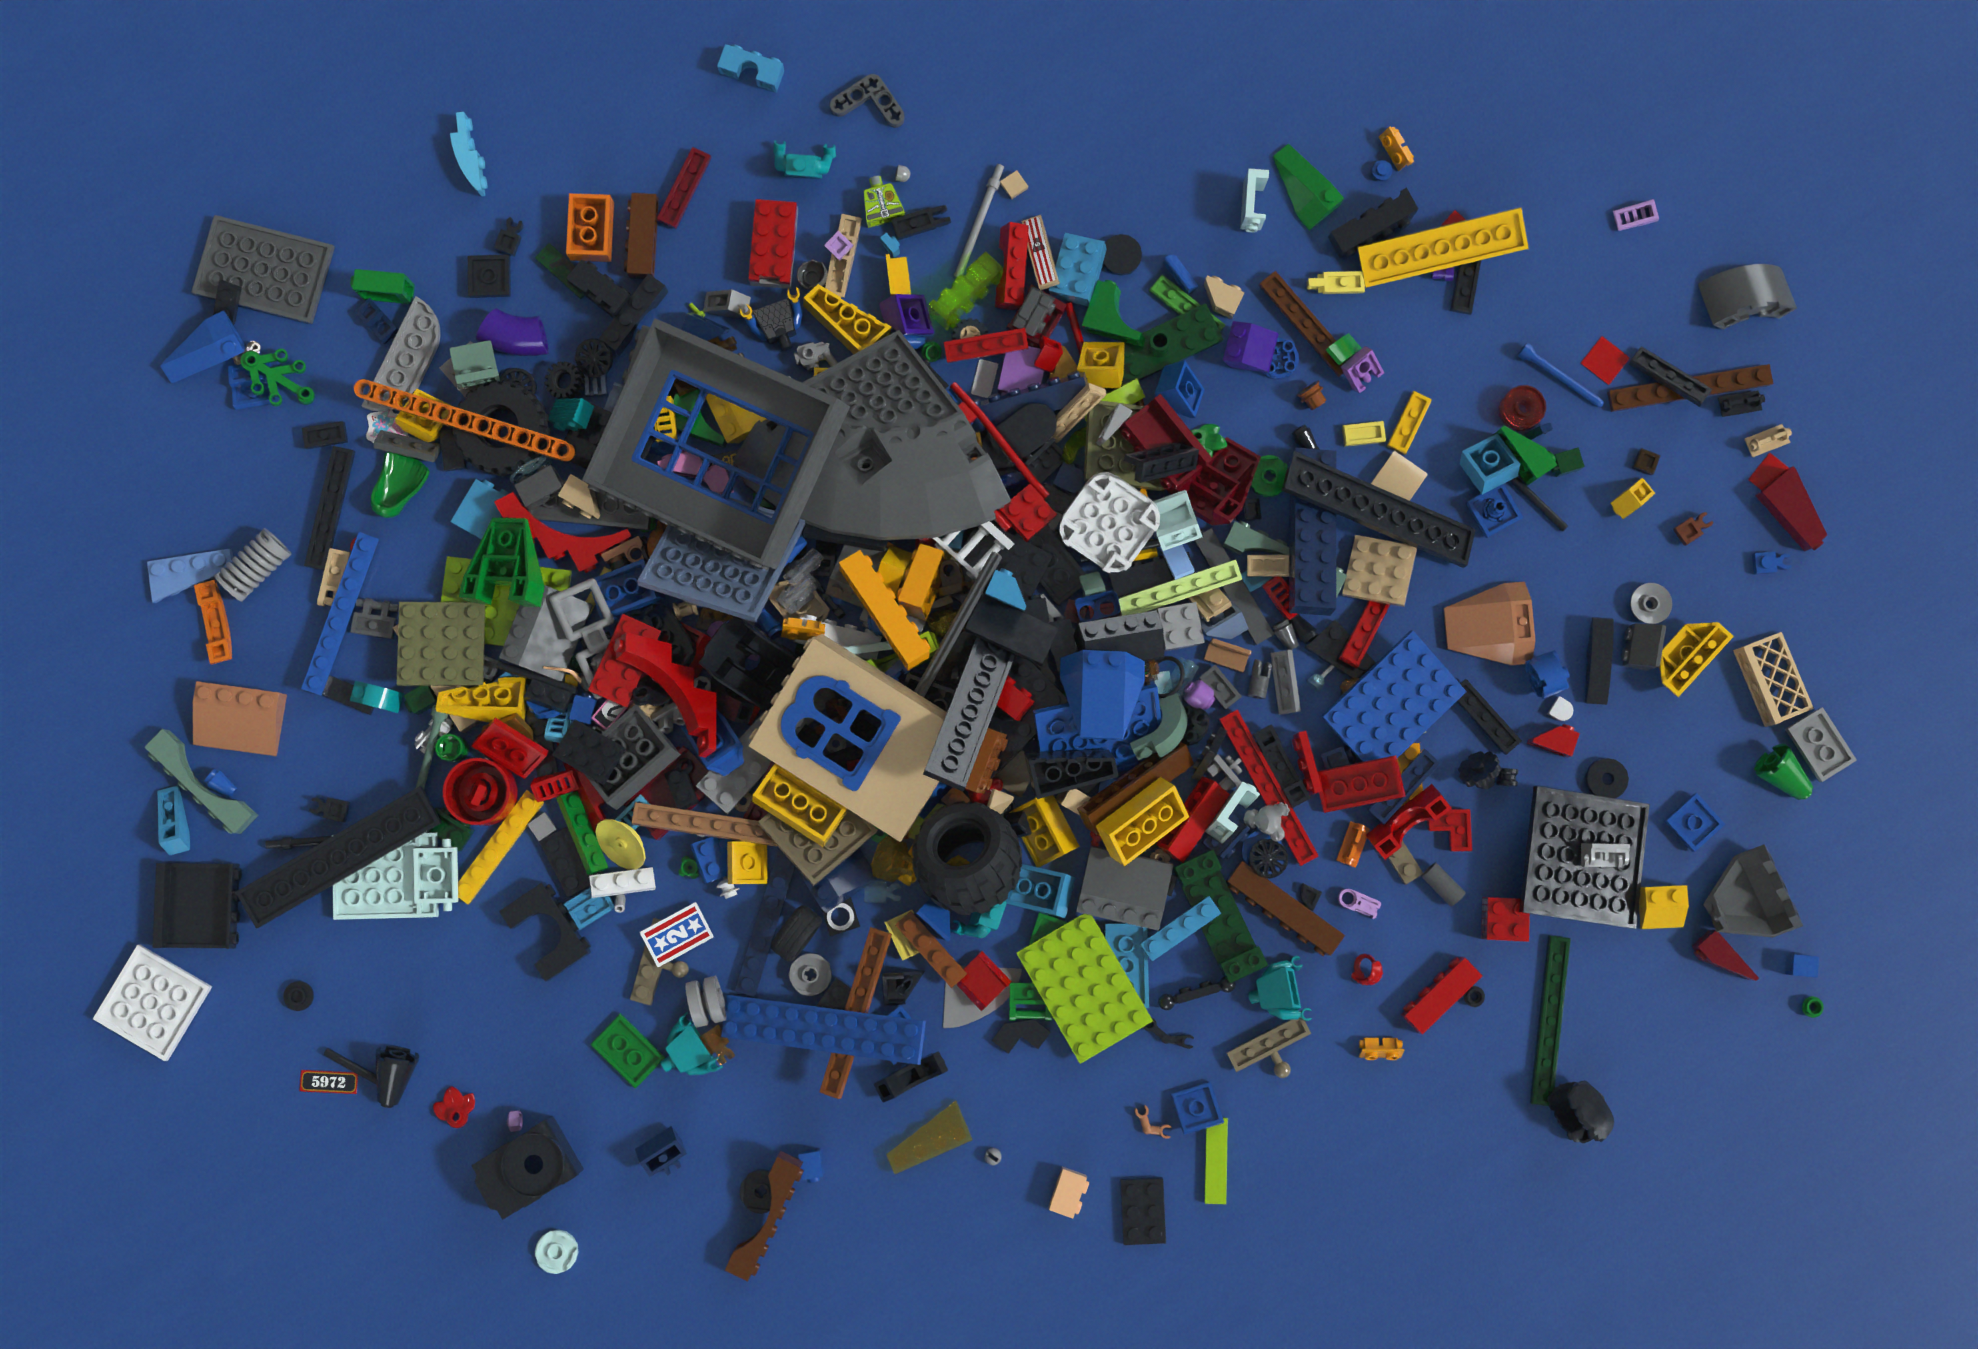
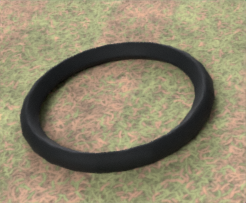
M1164 656L1163 659L1154 661L1149 667V674H1151L1157 664L1170 660L1175 662L1180 669V680L1177 686L1169 693H1158L1159 698H1166L1175 694L1184 681V667L1175 657ZM1147 677L1145 679L1146 686L1150 685V677Z

